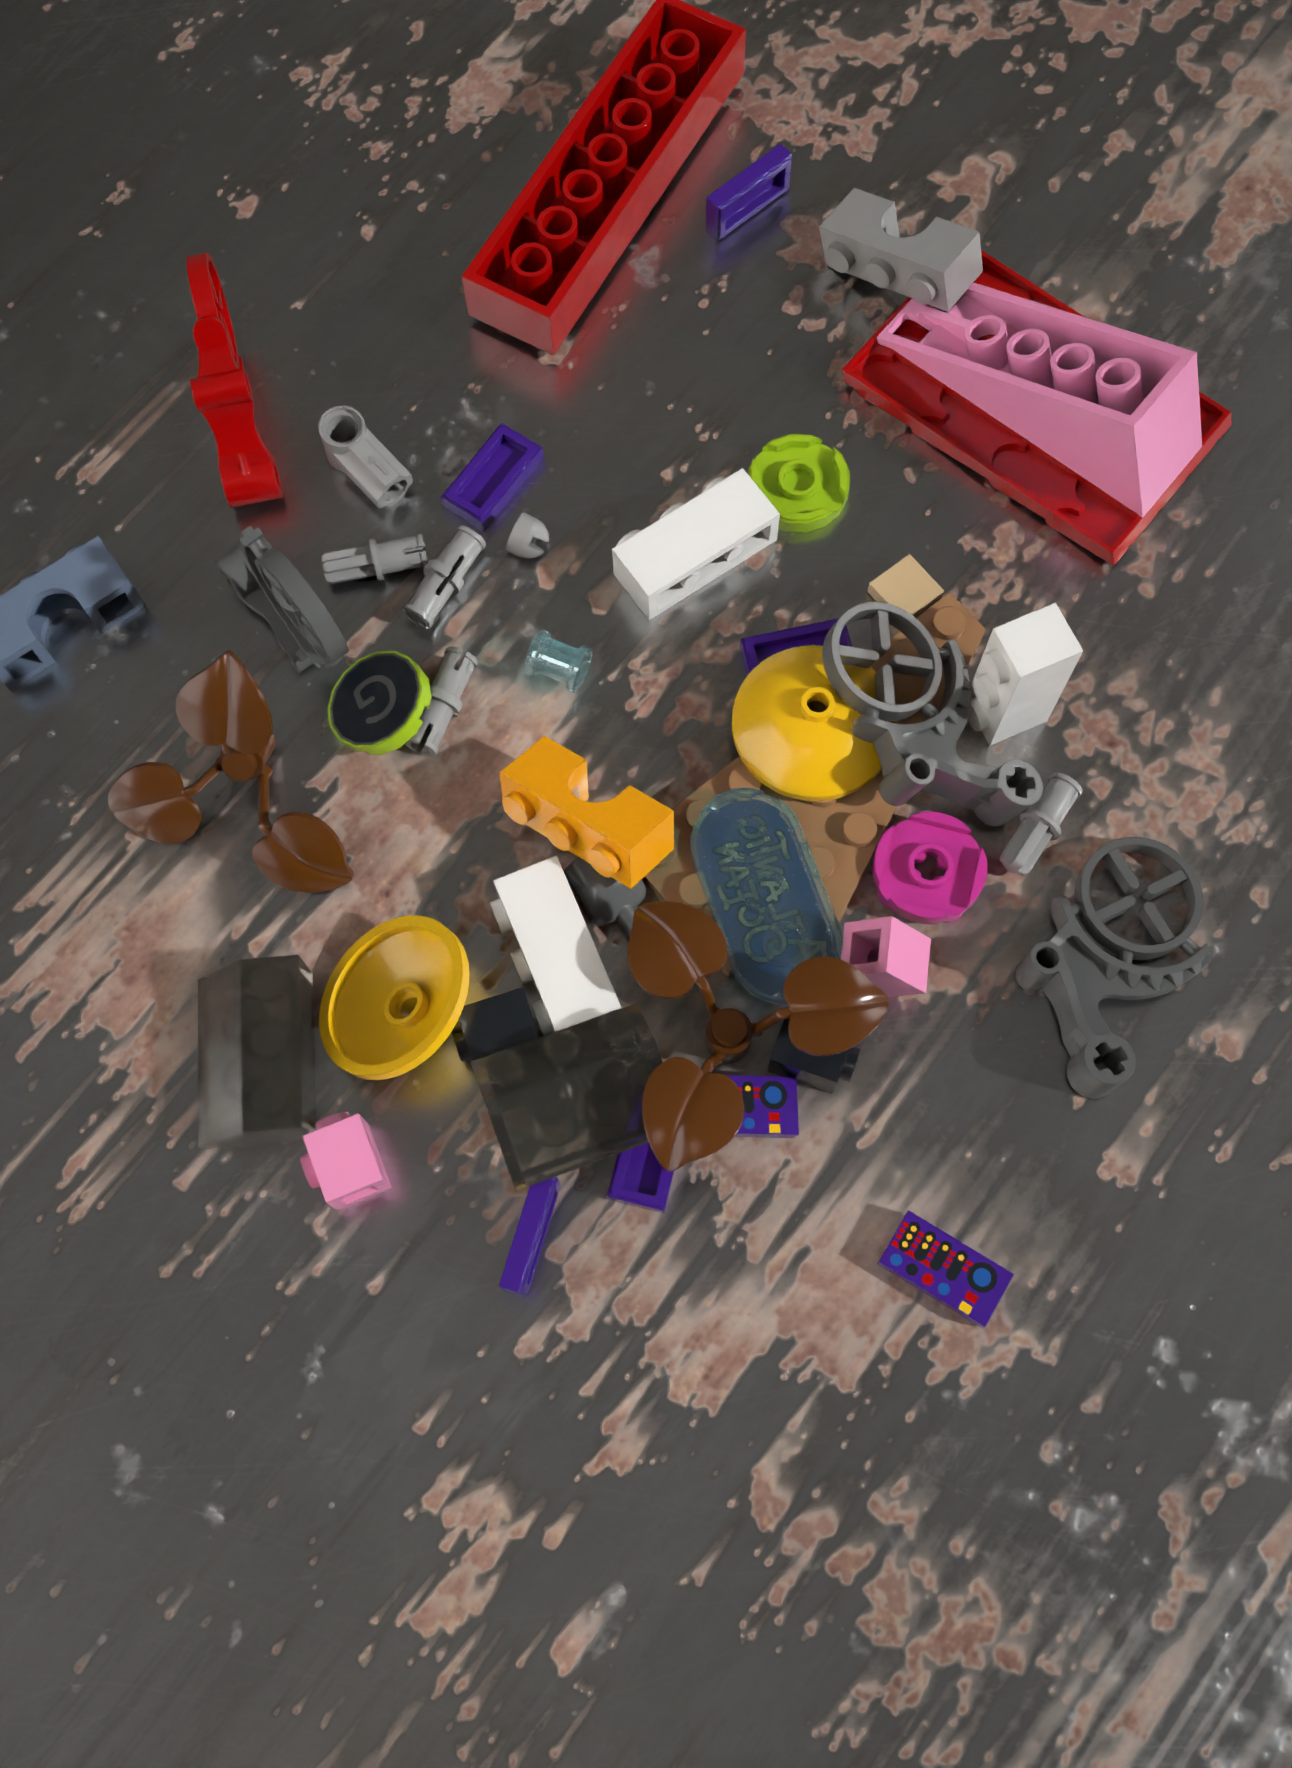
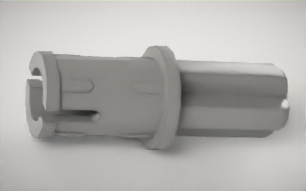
M422 533L417 534V536L376 543L375 538L369 539L370 545L327 552L322 555L321 559L324 576L330 584L377 576L379 581L384 579L383 574L419 567L425 568L428 564L426 551L406 554L426 550Z
M1053 773L1049 777L1039 801L1033 804L1032 808H1028L1020 814L1019 817L1022 823L1000 856V861L1007 871L1022 877L1028 875L1049 841L1058 839L1062 832L1059 825L1075 800L1083 792L1080 784L1073 778L1063 773Z

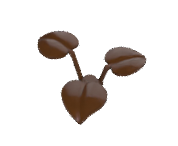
M231 650L224 652L212 664L195 674L185 683L177 696L175 705L179 722L186 732L203 745H221L220 756L217 757L214 764L198 780L185 788L179 773L168 764L145 762L135 765L121 774L108 794L110 811L124 825L149 840L164 844L180 843L194 835L202 819L199 806L190 797L197 795L222 771L235 781L242 782L257 778L259 779L258 825L261 832L266 836L256 842L252 850V857L260 871L277 885L297 892H325L349 883L354 876V872L348 864L344 847L337 834L324 821L309 813L290 812L279 816L275 823L271 824L269 819V779L273 774V770L266 763L276 746V739L272 732V716L259 686L247 668Z
M658 901L639 906L634 911L627 949L628 964L635 981L650 995L663 999L680 998L686 995L696 983L705 1002L707 1014L710 1017L706 1026L705 1044L711 1056L704 1061L701 1069L687 1058L672 1057L657 1066L645 1085L642 1101L644 1128L650 1147L661 1166L668 1172L675 1171L690 1162L718 1152L736 1136L744 1118L742 1094L737 1084L731 1078L724 1074L711 1072L716 1065L721 1063L731 1064L743 1059L750 1049L752 1037H760L765 1030L779 1021L790 1018L788 1035L792 1045L797 1050L814 1056L839 1054L862 1042L878 1027L889 1007L887 995L853 965L834 957H814L799 963L788 974L783 986V997L788 1007L777 1009L759 1022L751 1023L750 1019L740 1010L733 1008L720 1010L710 984L705 976L712 975L722 969L728 958L726 939L717 923L702 911L682 903Z

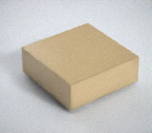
M908 554L871 581L867 592L876 602L897 606L917 618L942 598L944 590Z

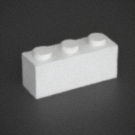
M742 468L729 477L721 476L716 478L706 486L703 493L687 503H677L669 507L658 521L642 531L639 529L633 530L623 536L616 547L612 548L614 575L647 619L651 620L777 541L780 513Z
M1056 603L995 627L991 632L971 684V707L968 717L971 727L976 732L982 731L989 746L1047 722L1083 653V649Z
M557 855L493 880L499 899L489 903L501 933L512 930L520 949L510 952L522 984L533 980L541 1000L531 1003L543 1035L554 1032L559 1046L563 1047L623 1022L622 1007Z

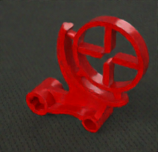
M208 252L187 256L188 280L198 319L193 328V337L199 357L198 375L196 378L190 379V386L196 408L207 420L216 439L218 467L226 499L230 508H236L283 498L281 481L274 456L265 447L255 425L253 394L244 369L241 356H238L233 325L217 269Z

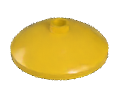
M798 646L780 651L758 664L741 684L732 711L734 744L742 762L751 774L771 790L803 801H828L858 791L871 782L882 770L874 743L861 740L852 734L851 728L854 719L864 715L847 705L831 686L823 665V646ZM843 665L855 685L864 693L876 699L875 674L877 672L872 667L862 668ZM819 701L827 709L823 712H814L807 705L810 702ZM887 721V722H891V723H896V724H897V721Z
M408 915L390 919L372 928L346 951L329 977L322 996L319 1012L321 1040L327 1054L337 1066L358 1078L384 1080L397 1077L416 1068L436 1052L454 1029L463 1010L468 993L469 963L465 949L458 937L435 919L426 916Z

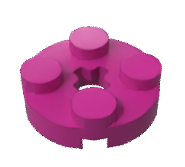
M930 811L910 815L908 820L899 822L895 827L893 825L885 831L878 843L872 864L877 897L885 907L892 909L900 917L915 923L933 925L957 921L975 903L984 887L988 864L983 847L979 848L977 841L971 836L972 831L962 821L953 816ZM926 856L937 858L936 867L944 870V876H934L932 880L924 879L921 877V872L915 870L914 863H923Z

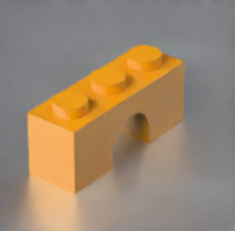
M545 735L499 772L503 798L502 804L504 811L513 821L521 825L526 824L547 837L558 849L570 851L591 864L600 875L608 878L612 877L630 889L674 850V810L631 785L627 786L620 794L610 800L603 802L586 801L589 799L586 759Z

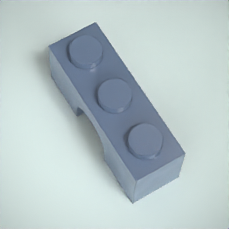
M99 536L85 544H79L71 548L64 557L41 571L27 575L18 585L0 595V680L10 691L56 663L46 648L45 634L50 624L58 617L69 613L85 615L92 620L102 634L146 607L135 587Z

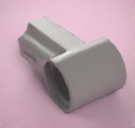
M345 405L334 406L326 410L320 418L318 428L325 455L330 465L338 471L345 472L379 509L385 506L392 507L405 496L407 489L413 483L412 475L366 428L364 418L359 411ZM345 436L354 437L352 440L348 442H336L338 439Z

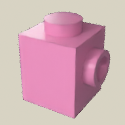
M893 916L844 923L840 959L862 972L887 997L924 994L927 987L931 939Z
M349 1112L329 1115L315 1124L316 1131L302 1136L308 1151L307 1154L300 1156L306 1179L312 1189L321 1188L325 1202L334 1209H342L392 1188L369 1124L359 1113L350 1116Z

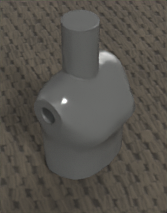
M578 857L566 867L564 874L568 883L577 893L588 918L599 926L617 920L630 938L635 908L646 896V887L643 881L640 880L630 889L612 877L608 878L600 875L591 864Z

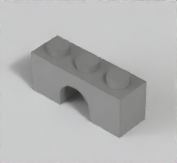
M853 188L819 226L826 266L833 268L837 272L847 273L871 282L879 288H887L913 298L921 304H928L947 312L983 272L979 231L936 217L919 234L900 238L895 202L857 188Z

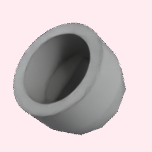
M522 512L513 527L505 550L521 558H537L544 553V550L534 545L536 539L549 542L548 530L537 518Z

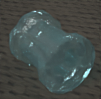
M541 629L533 638L528 649L524 673L532 677L539 673L564 683L567 691L576 693L582 686L588 673L593 650L586 645L578 649L551 638L549 631Z

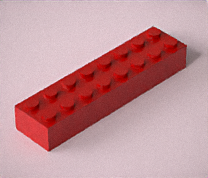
M655 0L461 276L468 315L554 356L744 74L746 28L681 0Z

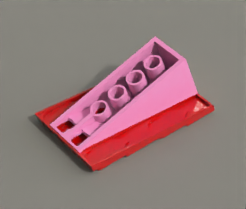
M981 250L983 272L949 312L928 304H921L908 297L843 367L842 372L845 383L855 388L860 397L910 426L913 434L984 476L992 487L1043 517L1046 525L1115 566L1126 553L1128 547L1135 542L1155 518L1157 512L1165 506L1185 482L1187 476L1195 470L1214 447L1216 441L1232 425L1231 411L1199 391L1197 352L1086 318Z

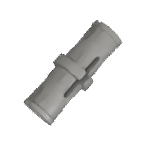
M461 525L457 527L454 531L455 534L437 560H430L423 569L424 579L407 604H404L401 608L404 616L421 628L430 629L434 619L451 594L457 595L465 585L462 578L481 550L483 551L486 547L484 539L466 526Z
M458 647L446 648L445 656L430 686L432 697L429 709L424 706L423 713L420 716L423 723L417 733L405 743L407 747L416 752L423 734L428 733L429 736L421 752L424 756L435 757L437 755L438 747L451 717H457L463 706L460 700L461 695L478 664L476 657L467 652L459 670H455L454 666L462 651Z

